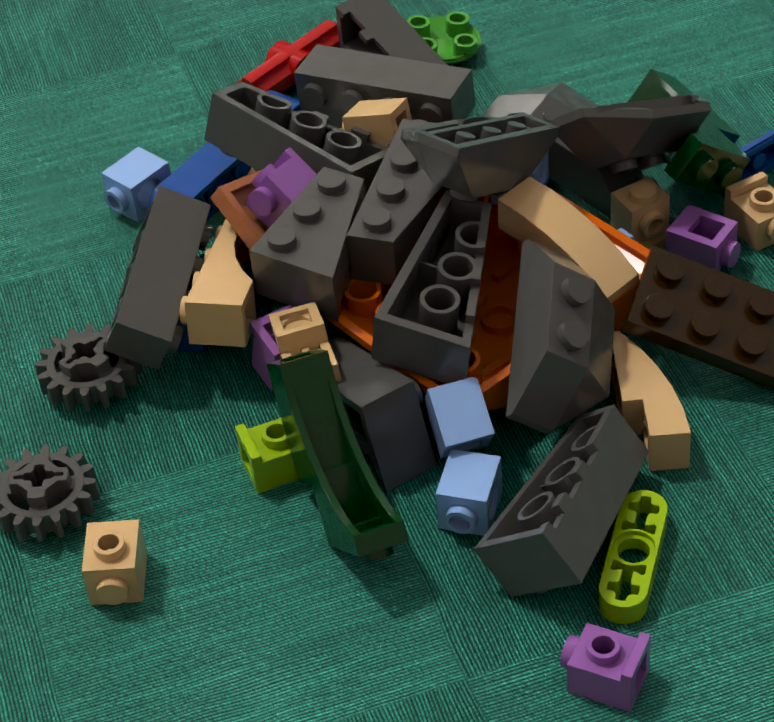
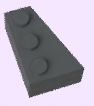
M347 0L335 6L340 48L447 65L387 0Z
M323 167L249 250L256 294L288 305L291 304L294 307L315 301L321 316L339 321L343 294L345 290L348 291L351 281L347 234L366 196L364 178Z
M341 336L329 341L342 381L337 382L344 408L365 460H370L377 469L379 475L377 478L378 484L387 493L436 467L437 464L420 404L423 403V395L417 382L412 377H407L393 369L390 365L373 360L372 355L367 353L363 347H358Z

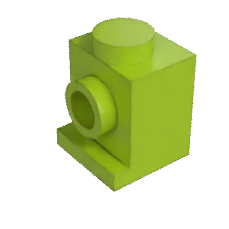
M281 418L249 429L246 428L244 423L235 426L240 458L257 494L298 480Z

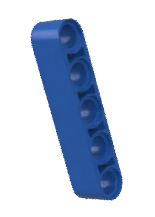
M273 90L267 91L292 101L291 110L301 111L299 100ZM207 142L159 185L210 204L206 220L208 221L219 211L210 199L219 186L247 176L251 166L235 157L225 155L220 148ZM158 186L153 190L150 196L148 209L151 205V202L154 198Z

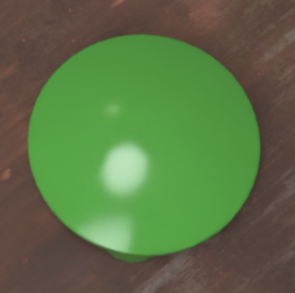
M453 11L446 16L435 17L413 15L406 20L446 64L465 61L474 56L481 47V35L474 26L469 24V16L464 12Z

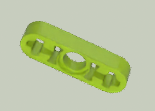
M638 490L627 494L616 518L599 583V610L607 620L616 624L637 622L647 612L666 534L668 513L665 499L653 491ZM641 513L648 514L645 522V531L636 529V519H639ZM627 549H639L645 552L648 557L642 562L630 563L624 561L619 555ZM622 581L631 583V594L627 596L626 601L617 600L621 594Z

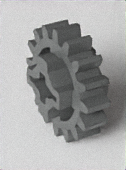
M87 324L82 333H77L75 329L70 328L68 329V337L64 340L56 336L51 338L53 349L41 348L39 352L42 360L35 362L37 378L42 394H48L52 405H56L64 400L67 411L73 410L77 404H83L85 412H90L93 408V403L100 402L105 408L110 407L109 398L116 396L124 399L127 397L125 386H137L136 374L142 372L141 363L104 351L111 325L106 324L100 331H94L92 324Z
M43 445L40 449V454L32 455L31 451L24 449L22 450V460L18 462L10 458L4 460L7 471H0V528L4 534L15 530L17 539L23 541L30 533H35L38 542H44L48 532L54 531L59 538L65 537V526L70 524L76 528L82 527L83 523L80 514H94L93 500L99 499L100 493L94 467L92 464H86L83 453L80 452L71 457L68 446H62L56 453H51L49 446Z

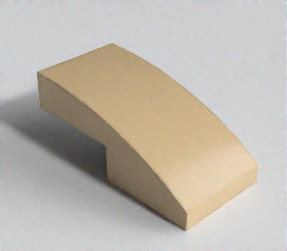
M315 301L268 314L281 359L312 349L328 350L336 382L342 381L337 360L328 341L325 324Z

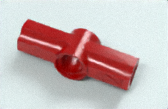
M327 19L292 44L283 40L276 42L268 51L265 62L243 76L236 83L244 82L264 91L273 90L279 93H283L291 86L296 87L294 72L316 44L340 48L337 23Z

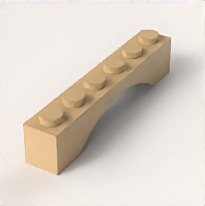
M251 167L248 175L256 172L254 168ZM225 219L222 226L219 225L217 227L215 242L212 248L206 249L204 264L200 271L194 273L192 288L188 296H183L181 299L180 321L181 324L187 325L189 344L246 347L252 334L249 329V322L256 320L253 280L243 271L250 260V249L227 219Z

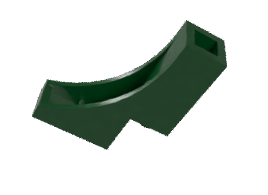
M650 69L628 102L683 96L693 93L675 77ZM711 110L697 131L690 133L677 152L671 153L672 160L664 171L676 182L725 196V188L740 181L742 171L751 159L735 145L740 135Z
M312 349L266 363L298 481L313 486L328 544L347 552L349 555L362 557L363 561L379 560L394 553L393 546L409 541L404 520L386 499L363 456L344 408L328 350Z

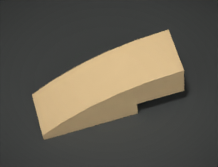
M529 176L497 199L498 228L522 243L529 239L568 257L596 281L610 303L639 281V273L595 224L576 207L534 178Z
M614 331L611 379L616 407L636 435H642L643 443L649 450L646 457L649 471L690 468L691 430L684 408L676 392L659 367L638 345L620 331Z

